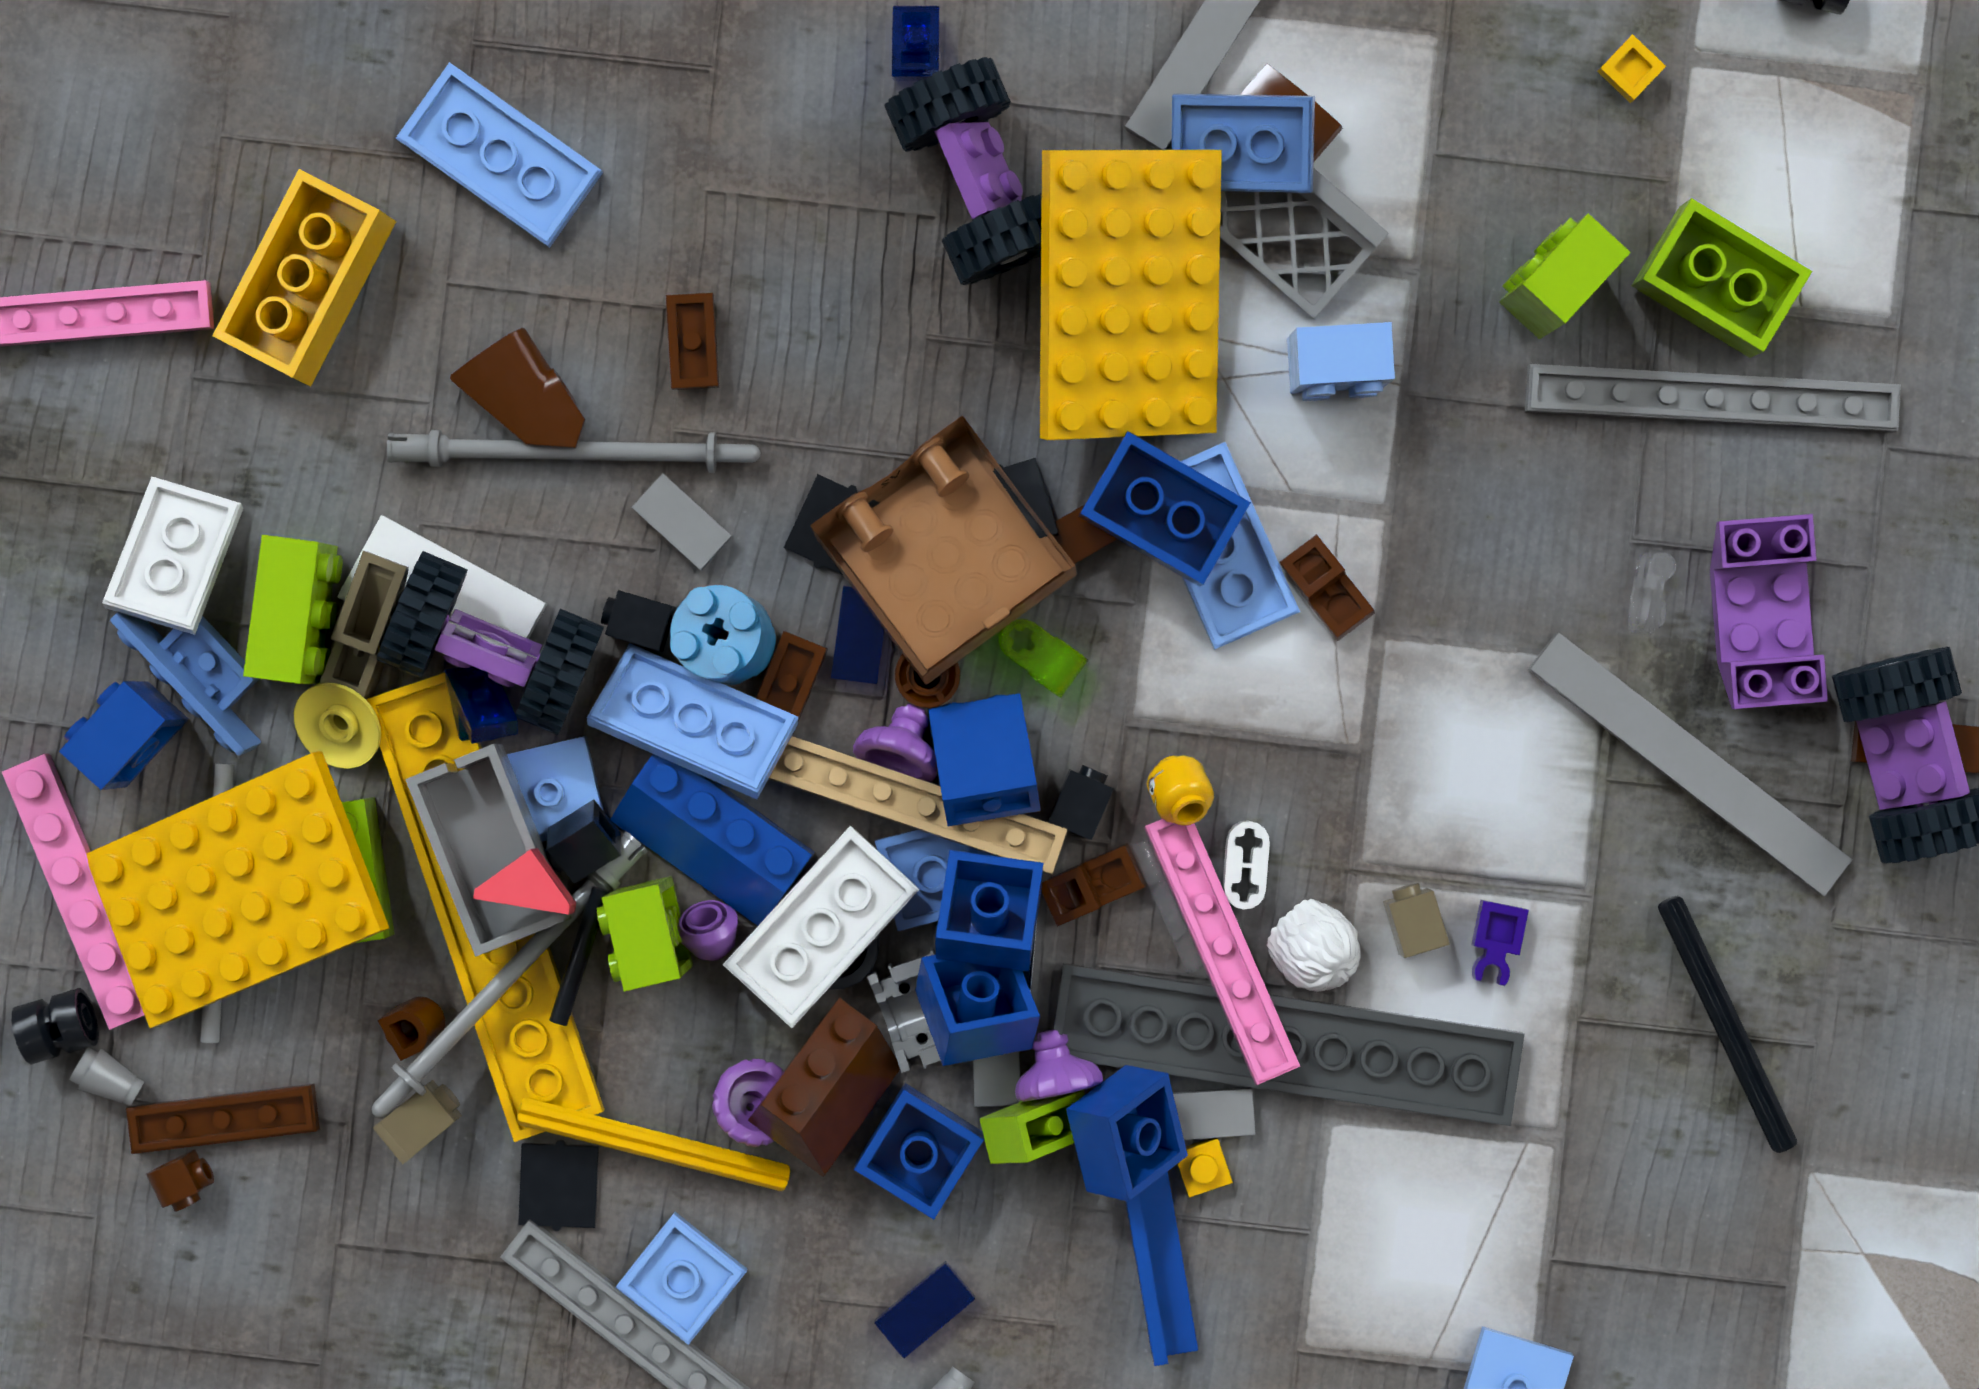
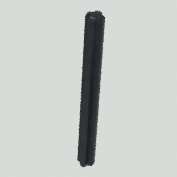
M1674 896L1662 901L1658 905V910L1771 1149L1781 1153L1797 1145L1795 1134L1683 898Z

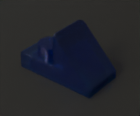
M893 6L892 78L894 81H919L927 79L933 73L940 71L939 6Z
M474 666L445 670V678L460 740H470L473 744L518 734V720L501 684L488 677V672Z

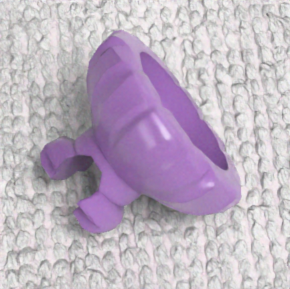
M910 703L906 707H898L892 716V723L889 727L876 726L869 728L856 738L853 745V753L858 759L929 783L937 776L938 769L935 752L922 740L926 727H928L930 722L923 708Z
M1053 1029L1037 1033V1040H1034L1032 1047L1035 1050L1036 1063L1019 1078L1015 1090L1016 1098L1025 1102L1084 1090L1101 1084L1103 1081L1102 1072L1093 1062L1070 1054V1050L1066 1045L1069 1041L1067 1034H1059L1057 1030Z
M745 1059L729 1067L719 1078L713 1093V1113L722 1130L738 1143L757 1147L760 1145L766 1146L774 1142L772 1138L750 1123L748 1119L783 1073V1069L775 1063L766 1062L763 1059H752L750 1061Z

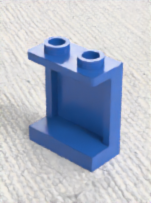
M1020 693L994 695L988 699L965 703L953 702L941 707L928 709L948 827L1041 811Z

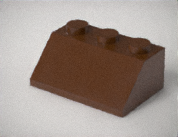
M839 997L748 1121L824 1177L899 1072L898 1061L878 1026Z

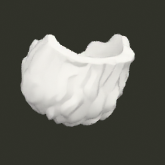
M1314 899L1303 900L1300 904L1295 905L1293 910L1279 919L1277 926L1271 929V935L1268 937V952L1278 970L1294 986L1309 991L1321 992L1341 987L1357 971L1361 959L1360 944L1357 939L1358 931L1340 911Z

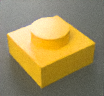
M1632 34L1597 72L1631 103L1660 74L1666 65Z
M1210 1138L1186 1146L1188 1156L1177 1165L1189 1198L1233 1183L1218 1138Z

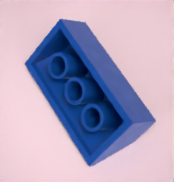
M652 754L634 779L610 818L613 823L630 833L638 841L757 926L778 905L815 853L718 782Z

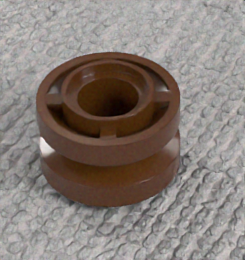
M903 654L900 656L895 668V682L901 695L911 704L923 708L937 707L947 702L955 694L960 683L961 674L958 662L944 671L939 684L931 689H924L916 683L914 678L915 670Z

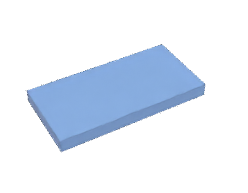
M450 62L396 137L403 145L549 248L603 174L601 169Z
M1226 442L1180 461L1251 502L1204 585L1199 587L1182 577L1213 649L1215 650L1299 613L1300 610Z
M629 643L589 712L587 725L757 800L798 725V716L725 684L702 678L679 664Z

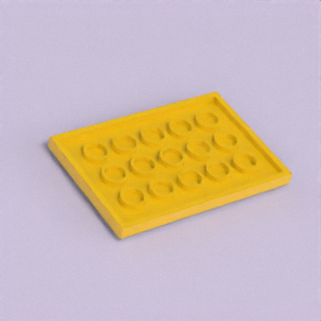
M1042 150L1040 439L1067 440L1125 437L1127 431L1135 436L1217 433L1222 150Z
M322 751L305 755L86 853L91 874L149 1028L163 1025L390 929Z

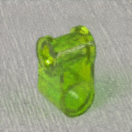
M1016 619L999 633L998 643L1001 651L1025 669L1033 679L1060 698L1063 697L1089 661L1070 645L1056 636L1053 637L1039 625L1028 619ZM1027 628L1030 631L1027 639L1032 645L1029 649L1019 648L1015 652L1011 648L1014 640L1009 635L1012 630L1021 632Z

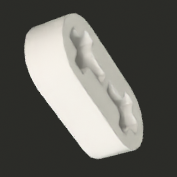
M1249 820L1238 822L1228 831L1222 885L1228 901L1236 908L1243 910L1254 908L1264 899L1270 847L1269 835L1265 828ZM1251 828L1253 836L1260 838L1261 843L1259 847H1252L1250 862H1243V848L1235 845L1236 837L1244 836L1245 829ZM1242 867L1249 868V882L1257 885L1256 893H1248L1247 901H1240L1239 894L1231 890L1232 883H1239L1241 881Z

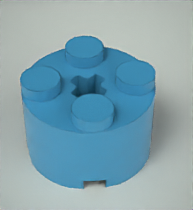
M724 585L697 587L691 590L675 611L670 627L671 652L677 657L679 662L693 674L727 686L740 684L761 673L771 661L776 645L775 629L765 608L758 601L739 590ZM721 631L729 632L726 640L718 639Z

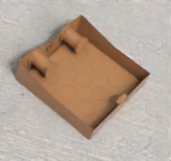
M963 415L923 443L903 464L871 487L851 495L810 525L817 541L926 685L1077 575L1076 566L1019 493ZM994 468L1047 535L1046 537H1038L993 472ZM872 500L880 502L872 508L868 504Z

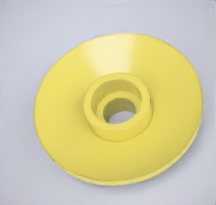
M320 683L308 688L296 702L294 725L298 737L310 753L322 751L328 765L344 769L356 768L367 763L376 754L381 742V727L378 717L367 700L353 689L337 683Z

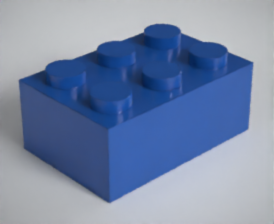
M1127 431L1078 517L1200 587L1204 585L1251 502Z

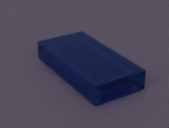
M843 586L831 678L878 684L885 630L853 587Z
M945 1261L874 1320V1324L899 1354L905 1358L975 1300V1295Z

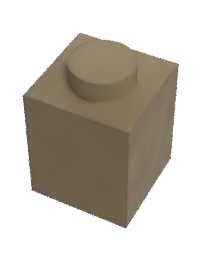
M1414 883L1392 890L1394 898L1383 901L1398 954L1402 957L1407 958L1450 945L1433 890L1428 888L1420 889L1419 883Z

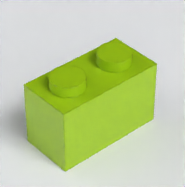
M1084 1090L1045 1099L1021 1101L979 1118L990 1164L1028 1163L1073 1144L1074 1140L1066 1108L1085 1095Z

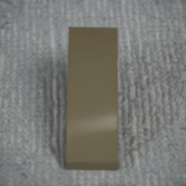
M368 551L362 552L331 637L332 640H335L320 683L329 682L347 686L365 699L374 696L385 664L378 661L377 656L386 630L391 622L390 620L405 589L409 567Z

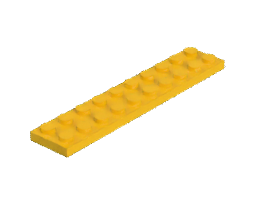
M451 670L366 700L378 717L381 727L380 749L468 1005L535 934L475 957L405 780L444 763H455L454 759L482 748L456 670ZM550 947L540 955L474 1025L514 1142L545 1132L521 1126L517 1123L518 1110L524 1098L592 1115L602 1113L605 1110L572 1012L567 1026L559 1025L549 1020L561 985V979Z

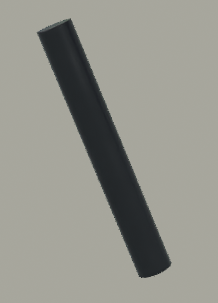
M592 886L549 1019L553 1023L563 1026L568 1024L599 928L597 907H602V897L610 893L606 889Z

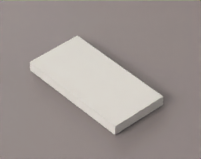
M383 515L380 516L337 596L345 601L363 551H368L409 567L407 581L419 556L425 551L468 569L450 617L454 610L458 609L529 639L547 606V603ZM470 666V669L490 679L488 672Z
M850 825L725 961L723 966L786 1024L793 1028L920 888Z

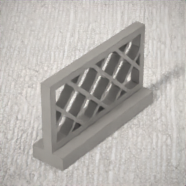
M1314 167L1313 191L1311 193H1299L1307 201L1293 202L1292 193L1287 192L1288 202L1260 204L1259 192H1254L1255 205L1227 207L1226 191H1221L1223 227L1220 225V237L1314 319L1389 234ZM1314 206L1322 213L1323 233L1295 235L1293 207ZM1288 207L1290 235L1262 237L1260 210ZM1255 210L1257 238L1236 239L1229 233L1228 212ZM1327 218L1342 231L1328 232ZM1349 236L1362 248V251L1350 264L1330 265L1329 237ZM1323 238L1325 266L1297 268L1295 240ZM1290 241L1292 268L1272 270L1264 263L1263 243ZM1257 243L1258 257L1243 244ZM1344 270L1331 285L1330 271ZM1325 271L1327 291L1313 306L1299 293L1297 273ZM1279 274H1292L1293 287L1283 280Z

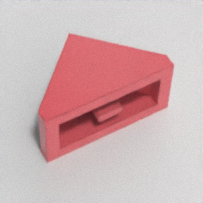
M538 848L530 849L475 888L473 899L567 915L575 913L577 904Z

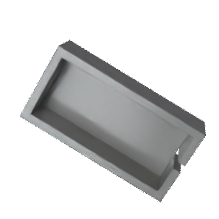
M491 744L454 759L455 763H444L405 779L475 957L572 919L570 914L473 899L475 888L530 849L538 848L551 866L503 744Z

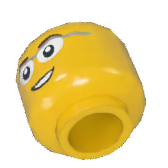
M1184 755L1166 757L1154 767L1148 776L1146 783L1148 792L1158 815L1166 822L1183 826L1194 824L1204 818L1213 803L1214 791L1202 764L1193 757Z

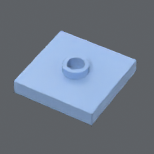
M586 736L507 754L541 842L547 841L548 827L590 801L595 800L603 810Z
M674 1212L618 1282L616 1288L689 1345L745 1275L747 1268L678 1213Z
M1482 1326L1464 1389H1564L1574 1356L1571 1352Z

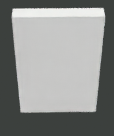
M151 477L103 599V606L106 609L195 635L243 511L242 504Z

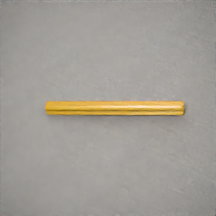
M529 1098L522 1100L517 1114V1123L521 1126L777 1191L785 1190L790 1177V1167L784 1163Z

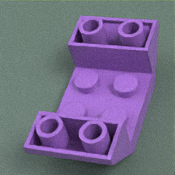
M1813 514L1719 521L1716 524L1710 565L1717 664L1732 709L1828 701L1824 655H1814L1807 562L1816 561Z

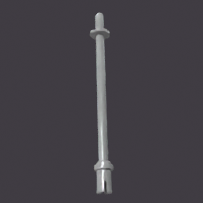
M431 430L429 434H395L389 432L387 440V459L389 463L429 462L431 467H441L443 462H447L450 458L706 462L708 473H715L717 462L753 463L759 460L761 455L760 449L753 444H717L715 432L708 434L706 443L578 441L576 448L527 445L522 440L449 439L446 435H443L442 430Z
M626 831L621 837V855L588 875V880L572 895L577 903L575 913L570 914L572 919L537 932L407 1069L398 1063L391 1067L399 1077L373 1103L371 1111L375 1117L385 1118L412 1089L421 1096L427 1092L420 1081L583 912L592 886L608 891L612 889L614 891L621 885L619 879L643 854L645 855L648 852L645 847L641 846L642 844Z

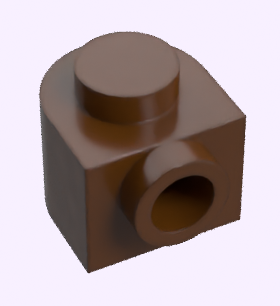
M420 996L395 1006L381 1017L378 1023L384 1031L388 1043L393 1047L400 1061L421 1052L444 1030L445 1016L437 1003L427 997Z
M195 1149L146 1173L161 1207L164 1208L172 1205L175 1212L201 1200L198 1192L214 1183V1175L210 1165L204 1158H199Z

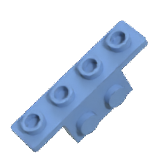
M117 612L110 619L111 623L118 629L117 634L121 641L131 649L138 650L150 663L151 672L160 681L170 684L183 697L182 703L184 707L194 716L202 718L215 731V739L223 748L240 756L254 750L261 743L260 739L230 709L259 678L243 676L245 660L203 616L195 635L172 629L165 638L146 620Z

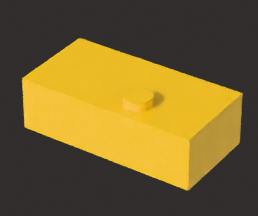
M298 169L212 336L311 387L396 221L381 210Z

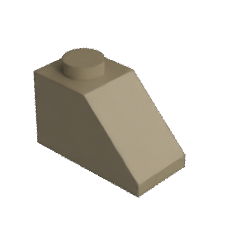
M432 1080L424 1086L427 1092L423 1096L416 1092L373 1127L402 1165L462 1116L456 1109L460 1106L457 1097L446 1085L441 1084L438 1087Z

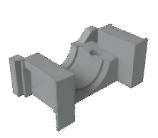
M933 947L930 950L931 954L926 956L936 955ZM922 957L895 967L892 966V963H889L888 968L891 976L880 979L877 970L867 975L876 1001L885 1019L901 1073L911 1069L909 1059L920 1055L924 1069L927 1068V1065L940 1061L915 992ZM901 983H908L910 989L907 992L901 991L899 988ZM925 1033L928 1039L925 1042H920L917 1039V1035Z

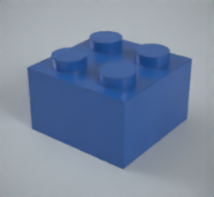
M123 681L121 684L114 682L97 699L96 702L100 707L89 719L86 717L80 718L66 732L64 737L68 742L59 752L100 790L125 788L184 726L189 718L149 682Z
M950 850L935 937L936 959L1029 971L1042 889L1044 863Z
M936 955L921 958L915 992L943 1066L1032 1049L1040 1014L1022 970L936 959Z
M1125 1065L1066 1108L1086 1192L1129 1202L1188 1156L1168 1073Z
M905 1083L856 1160L854 1170L934 1220L984 1141L983 1131Z

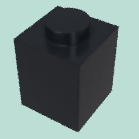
M618 590L616 598L608 597L603 609L601 624L607 625L605 632L607 636L654 650L664 651L676 607Z
M1082 765L1079 773L1069 769L1048 817V822L1092 840L1114 788L1105 784L1108 775L1085 765Z
M592 800L548 827L547 848L545 849L547 859L557 872L561 873L564 871L575 884L621 855V832L597 802Z

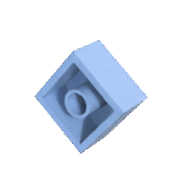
M1392 322L1298 327L1287 338L1290 394L1302 393L1303 401L1330 399V395H1335L1336 391L1344 390L1349 391V398L1375 397L1378 392H1383V388L1395 379Z

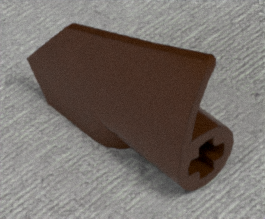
M525 328L518 329L503 337L451 374L450 379L525 444L567 448L577 447L585 418L576 406L570 391L554 368L551 369Z

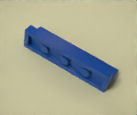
M1166 1172L1129 1202L1125 1201L1154 1366L1169 1364L1167 1357L1169 1355L1198 1351L1169 1175Z

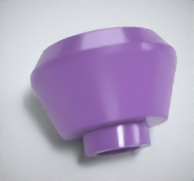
M707 900L696 903L686 909L679 919L677 927L682 938L681 944L698 959L710 961L721 959L735 944L738 916L731 906L719 901Z

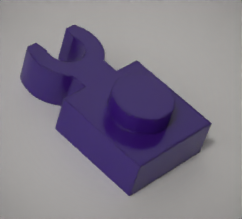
M1480 899L1471 945L1484 948L1483 955L1477 958L1472 966L1473 979L1481 981L1485 967L1493 964L1498 968L1496 983L1503 986L1507 984L1510 977V969L1505 961L1506 953L1520 955L1528 909Z

